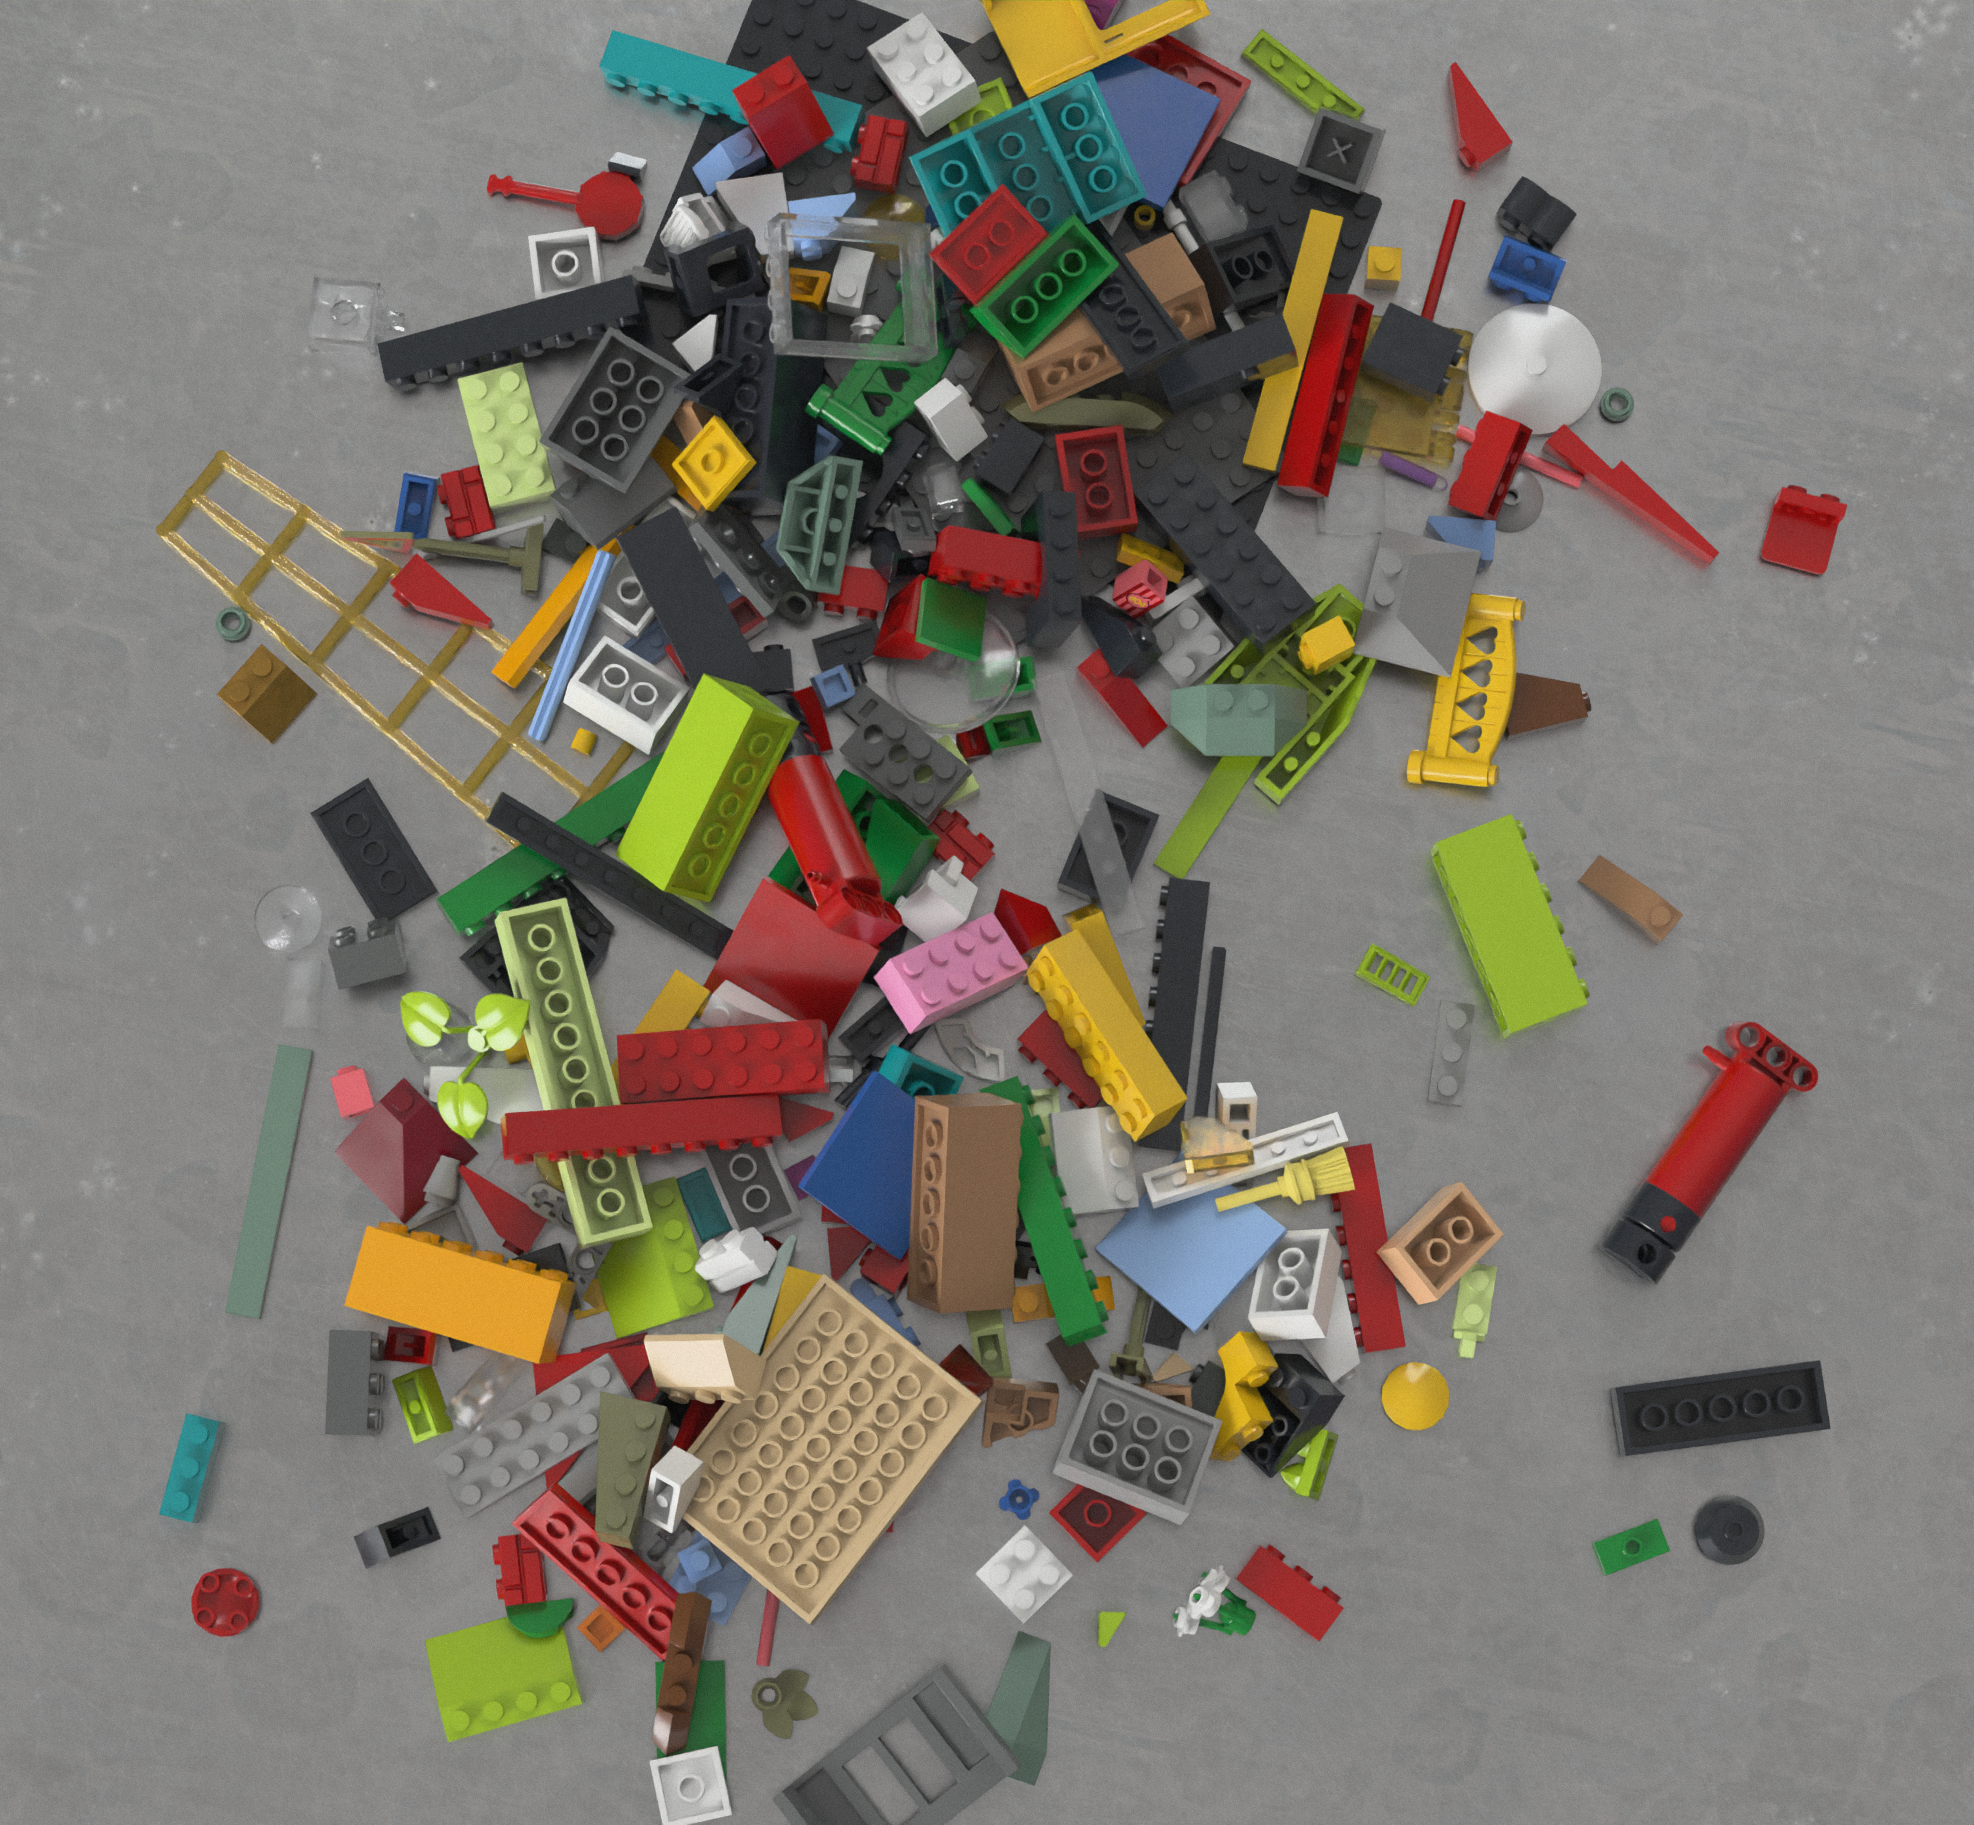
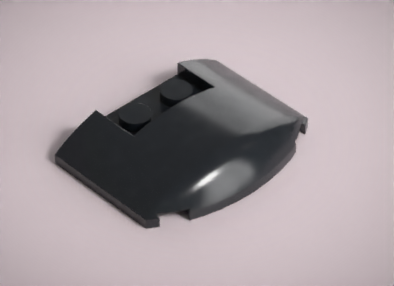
M566 876L557 881H554L551 877L541 884L543 889L528 900L524 899L514 909L566 898L588 979L606 952L610 934H613L614 925ZM495 925L459 957V961L491 994L500 993L514 997Z

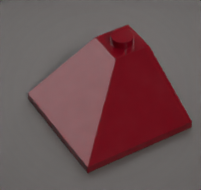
M405 1078L399 1081L373 1107L334 1151L404 1225L429 1203L424 1200L426 1192L423 1190L441 1155L460 1160V1168L461 1165L466 1167L479 1154L461 1135L453 1131L446 1124L441 1114Z

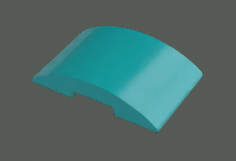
M1092 71L1011 107L909 157L945 237L1001 184L1007 187L1047 233L1063 218L1075 214L1086 225L1147 196Z

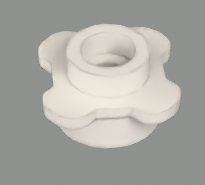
M874 315L856 317L853 320V324L850 325V330L853 332L850 336L851 341L870 344L882 328L883 323Z

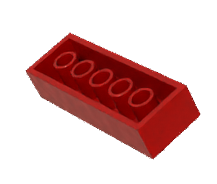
M821 1019L617 1035L620 1103L622 1105L772 1094L790 1096L831 1092L827 1024Z

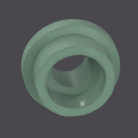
M1611 388L1601 398V411L1610 420L1622 421L1631 415L1634 409V399L1630 392L1624 388ZM1611 401H1621L1623 408L1621 410L1613 409Z
M227 607L216 618V629L227 640L234 641L243 638L250 628L248 615L238 607ZM231 619H238L239 626L234 630L228 629V622Z

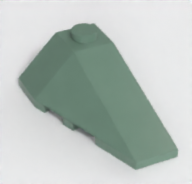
M1018 1631L986 1718L1021 1764L1020 1768L1012 1773L1009 1778L1035 1786L1047 1754L1051 1643Z

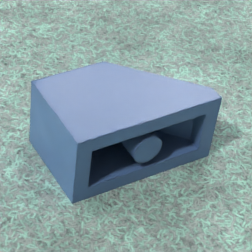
M747 127L718 143L692 169L707 196H713L717 193L716 182L745 178L767 166L762 148L751 129Z
M1428 516L1425 529L1435 540L1481 551L1477 571H1483L1485 567L1491 566L1494 557L1496 521Z

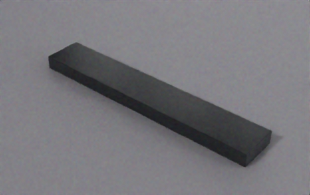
M1213 946L1211 952L1189 1146L1190 1152L1201 1153L1205 1145L1226 959L1224 947Z

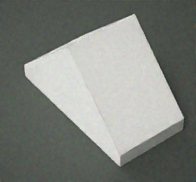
M710 314L672 343L674 352L691 373L714 358L718 331L717 315Z

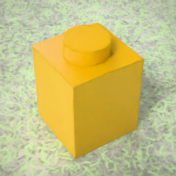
M1368 246L1365 257L1364 289H1398L1401 279L1402 248Z

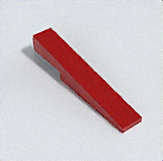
M1565 424L1545 442L1542 448L1543 451L1575 473L1583 475V478L1708 565L1718 556L1719 552L1622 460L1612 469Z

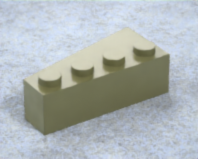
M600 1391L595 1531L600 1542L630 1549L635 1547L643 1519L651 1469L660 1460L671 1421V1416L666 1406Z

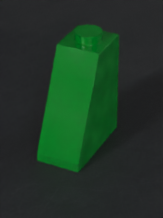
M896 799L875 800L866 843L868 853L881 878V896L883 900L892 905L896 904L900 896H907L941 840Z

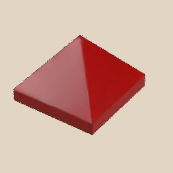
M980 723L956 727V747L966 759L990 755Z

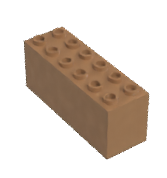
M1173 232L1125 253L1128 260L1188 341L1216 329L1205 284ZM1078 307L1058 324L1025 358H1021L997 340L1002 359L1033 413L1123 372Z
M990 1093L915 1096L907 1300L939 1314L1013 1308V1297L1016 1292L1014 1264L1017 1260L1015 1241L1016 1229L1019 1225L1017 1196L1020 1193L1018 1173L1019 1161L1022 1157L1020 1146V1128L1023 1125L1022 1104Z

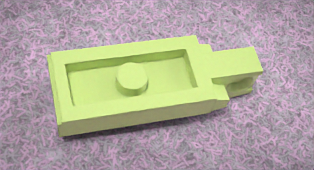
M1475 1263L1459 1279L1452 1325L1454 1330L1453 1338L1461 1339L1458 1357L1474 1358L1476 1342L1484 1343L1485 1335H1487L1497 1272L1496 1266Z

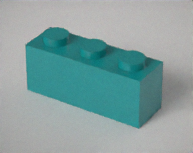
M186 1413L159 1515L191 1523H199L225 1422Z

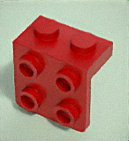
M1788 485L1787 488L1782 487L1774 500L1761 550V557L1773 563L1817 575L1823 574L1827 570L1837 528L1845 517L1847 504L1840 503V499L1833 495L1820 494V497L1807 494V489L1800 486Z

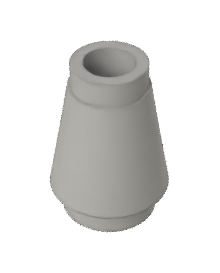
M440 1156L439 1162H437L423 1190L426 1192L425 1201L451 1207L452 1200L456 1201L460 1160Z

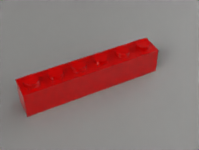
M1323 294L1277 482V486L1296 496L1328 498L1374 309V305L1355 294Z
M1372 1143L1344 1148L1351 1170L1355 1190L1331 1193L1330 1201L1333 1213L1339 1212L1341 1225L1335 1226L1338 1246L1345 1247L1346 1259L1341 1260L1344 1280L1350 1279L1352 1293L1347 1294V1302L1350 1314L1356 1313L1358 1327H1354L1353 1330L1357 1348H1362V1354L1404 1348L1406 1344L1394 1273L1377 1254V1251L1388 1241Z

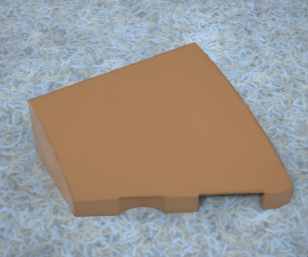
M989 1376L982 1431V1447L993 1446L992 1442L1012 1435L1014 1439L1024 1436L1032 1429L1042 1430L1054 1426L1059 1398L1057 1383Z

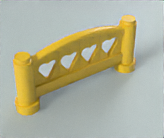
M1471 593L1451 677L1448 678L1440 675L1438 677L1427 751L1413 749L1408 759L1407 779L1409 783L1425 784L1426 781L1488 788L1491 785L1496 786L1498 784L1500 769L1498 765H1493L1492 759L1499 747L1512 709L1517 674L1516 641L1513 626L1517 620L1523 621L1525 601L1519 600L1518 597ZM1494 627L1497 629L1498 635L1493 640L1496 645L1493 653H1483L1468 640V638ZM1485 660H1489L1492 662L1493 667L1488 673L1490 683L1486 687L1478 686L1463 673V671ZM1479 693H1484L1487 695V702L1483 705L1485 715L1480 720H1474L1457 705ZM1474 726H1479L1482 729V735L1477 739L1480 743V748L1475 753H1469L1452 739V737Z

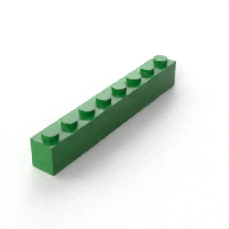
M663 751L554 823L596 848L606 841H609L610 844L619 841L625 835V829L628 828L665 752ZM520 844L437 898L436 904L458 937L464 934L471 937L486 927L485 920L493 915L497 917L500 912L514 909L513 902L522 896L526 900L530 899L543 889L542 883L551 877L554 881H557L569 872Z
M1015 1076L980 1089V1093H990L1022 1104L1023 1125L1020 1128L1022 1157L1019 1161L1018 1179L1020 1181V1193L1017 1196V1204L1062 1338L1070 1347L1108 1333L1104 1324L1105 1321L1109 1320L1103 1300L1097 1302L1093 1291L1099 1289L1097 1280L1092 1269L1086 1271L1083 1259L1088 1257L1082 1238H1075L1072 1229L1078 1226L1071 1207L1065 1208L1062 1197L1067 1195L1065 1186L1060 1176L1054 1177L1051 1166L1056 1165L1053 1151L1050 1145L1044 1147L1041 1135L1046 1134L1042 1119L1040 1115H1033L1030 1106L1036 1103L1030 1085L1023 1086L1019 1077Z

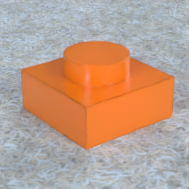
M599 1605L577 1629L601 1653L626 1627L604 1607Z

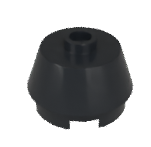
M1738 1496L1718 1497L1709 1502L1698 1516L1696 1523L1698 1543L1703 1552L1718 1563L1726 1565L1743 1563L1752 1558L1763 1543L1765 1529L1762 1516L1757 1508L1746 1499Z

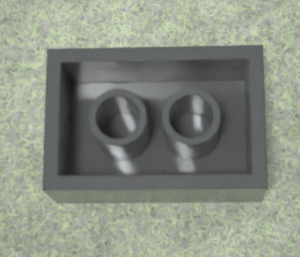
M352 1330L329 1331L326 1435L375 1437V1430L381 1429L382 1411L376 1408L377 1395H382L383 1375L378 1374V1361L384 1360L385 1343L384 1340L379 1339L378 1333Z

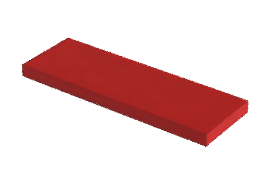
M555 1481L514 1519L512 1525L664 1662L675 1604L679 1593L630 1548L600 1542L595 1531V1517Z

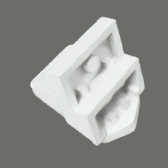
M701 193L683 196L678 199L677 204L672 210L673 213L660 234V240L664 247L672 244L686 247L728 230L729 220L712 196L703 197ZM736 246L709 256L706 260L707 268L713 264L736 259Z

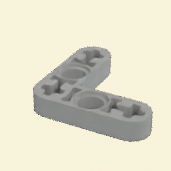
M546 1180L534 1183L526 1195V1203L529 1208L576 1235L574 1224L568 1222L563 1216V1209L568 1205L565 1190ZM543 1189H546L548 1191V1199L555 1203L559 1196L564 1199L557 1208L556 1214L551 1212L555 1205L548 1201H545L542 1205L536 1202L538 1197L534 1194V1191L540 1193ZM613 1242L581 1250L578 1243L575 1246L566 1265L576 1274L588 1277L587 1281L580 1277L577 1282L576 1291L579 1292V1300L582 1299ZM581 1251L591 1252L595 1257V1265L591 1268H582L577 1262V1254Z

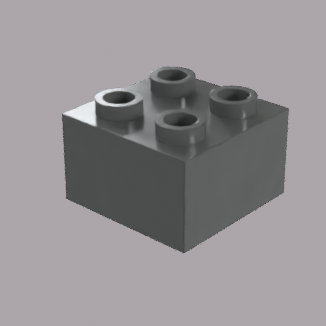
M1319 107L1297 171L1358 194L1364 193L1387 129L1327 107Z
M387 917L374 919L367 923L368 927L355 930L354 926H348L336 930L335 935L330 936L328 954L339 990L406 972L407 956L396 919L388 921Z

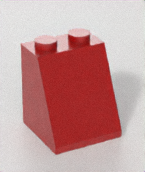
M790 55L732 90L744 118L777 170L834 136L807 81Z

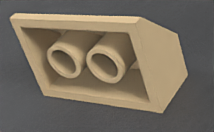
M725 1334L645 1335L644 1344L656 1387L669 1394L668 1398L681 1404H687L689 1400H698L708 1404L715 1403V1400H725L736 1404L741 1403L742 1400H757L767 1360Z

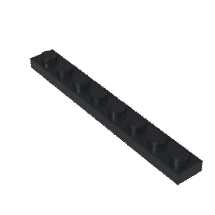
M504 792L500 793L484 822L714 960H718L734 931L674 894L662 891L641 874Z

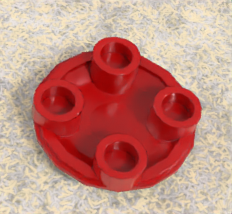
M232 1568L216 1569L203 1574L196 1584L191 1597L195 1623L207 1633L219 1637L235 1636L246 1630L255 1620L259 1609V1592L254 1582L245 1573Z

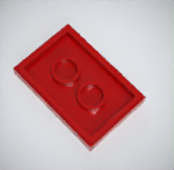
M1001 184L928 255L975 305L1049 234L1007 187Z

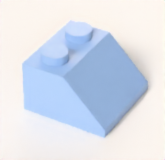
M855 193L788 201L795 257H802L805 261L821 259L822 254L830 253L858 217Z

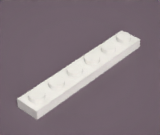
M1335 1112L1143 1173L1142 1177L1152 1207L1155 1209L1284 1168L1286 1163L1289 1162L1291 1164L1296 1163L1300 1159H1305L1306 1161L1340 1146L1347 1148L1349 1147V1142L1339 1114Z

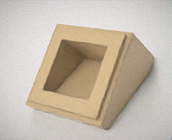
M1171 1353L1152 1375L1151 1380L1159 1382L1190 1372L1193 1368L1178 1354Z

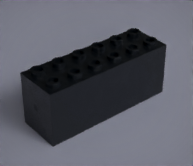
M785 296L727 299L722 355L743 363L745 370L728 413L725 414L716 410V416L723 419L756 461V464L721 503L751 515L782 514L788 482L814 466L818 418H813L804 410L822 384L828 315Z

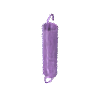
M1376 449L1369 451L1370 456L1376 460L1378 459L1371 455V451L1375 450L1382 453L1379 464L1427 484L1430 487H1434L1438 476L1446 481V486L1444 488H1437L1443 490L1448 486V482L1444 477L1388 451L1383 450L1381 452Z

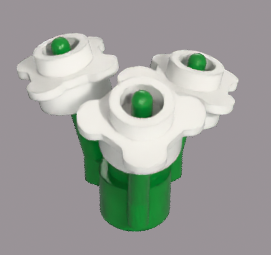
M1220 1564L1215 1569L1210 1567L1206 1572H1203L1199 1580L1201 1586L1191 1592L1187 1604L1183 1603L1182 1607H1177L1173 1615V1626L1177 1628L1178 1637H1182V1634L1194 1635L1198 1626L1218 1630L1229 1636L1233 1632L1244 1636L1252 1628L1256 1613L1254 1610L1246 1607L1247 1601L1237 1597L1226 1588L1230 1577L1225 1574L1223 1565ZM1220 1594L1224 1595L1232 1603L1228 1602L1224 1606L1221 1605ZM1216 1612H1219V1619L1223 1623L1201 1619L1200 1617L1201 1615L1211 1617Z

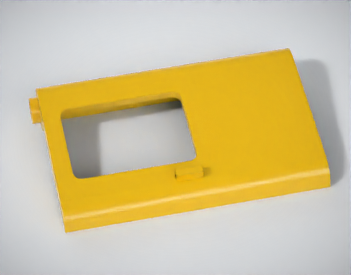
M979 0L1028 98L1211 15L1204 0H1169L1106 30H1100L1096 26L1084 0Z

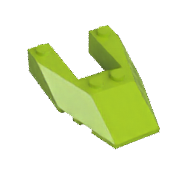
M1340 583L1312 598L1316 602L1315 616L1264 656L1245 637L1204 683L1276 684L1307 690V725L1277 753L1259 773L1254 782L1258 788L1278 805L1295 789L1348 727L1377 660L1352 653L1351 657L1317 675L1313 674L1311 668L1306 670L1299 660L1297 652L1300 651L1299 644L1302 635L1340 615L1353 641L1355 640L1364 604Z

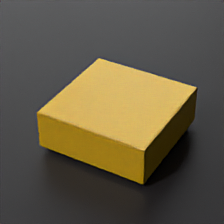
M599 1278L593 1279L582 1297L593 1308L585 1311H580V1309L573 1311L575 1320L608 1311Z

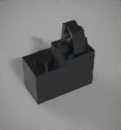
M884 526L872 527L875 531L869 543L871 549L870 564L888 583L911 582L920 574L933 580L937 579V577L928 576L932 551L914 554L901 550L895 531H890Z

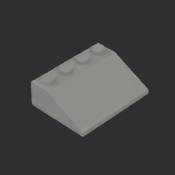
M1094 1369L1052 1473L1181 1525L1191 1511L1223 1421Z

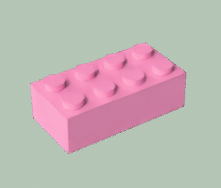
M991 912L889 959L875 975L874 979L908 1032L912 1034L1013 986L1029 967L994 913Z

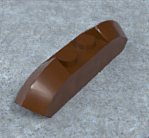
M697 1592L677 1595L652 1738V1741L666 1757L686 1748L712 1606V1600Z

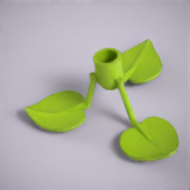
M412 991L402 996L400 1006L403 1025L408 1036L415 1043L425 1047L434 1046L442 1040L443 1032L447 1034L467 1033L469 1034V1046L478 1051V1055L458 1077V1083L454 1081L444 1082L438 1091L437 1104L440 1114L446 1124L459 1135L466 1138H474L477 1131L484 1124L489 1108L486 1093L474 1082L465 1083L466 1077L483 1058L488 1056V1050L493 1048L497 1051H505L517 1044L528 1021L530 1000L514 998L500 993L489 994L481 998L475 1010L477 1026L448 1027L446 1024L451 1018V1010L442 998L425 991Z

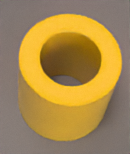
M1142 205L1135 211L1134 224L1139 230H1150L1155 222V211L1148 205ZM1141 215H1147L1150 217V219L1148 221H1142L1139 217Z
M578 728L570 748L582 754L590 755L598 735Z

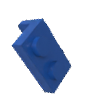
M1505 235L1488 277L1493 279V284L1501 289L1511 291L1513 287L1525 292L1524 297L1531 301L1542 303L1543 300L1550 302L1567 259Z

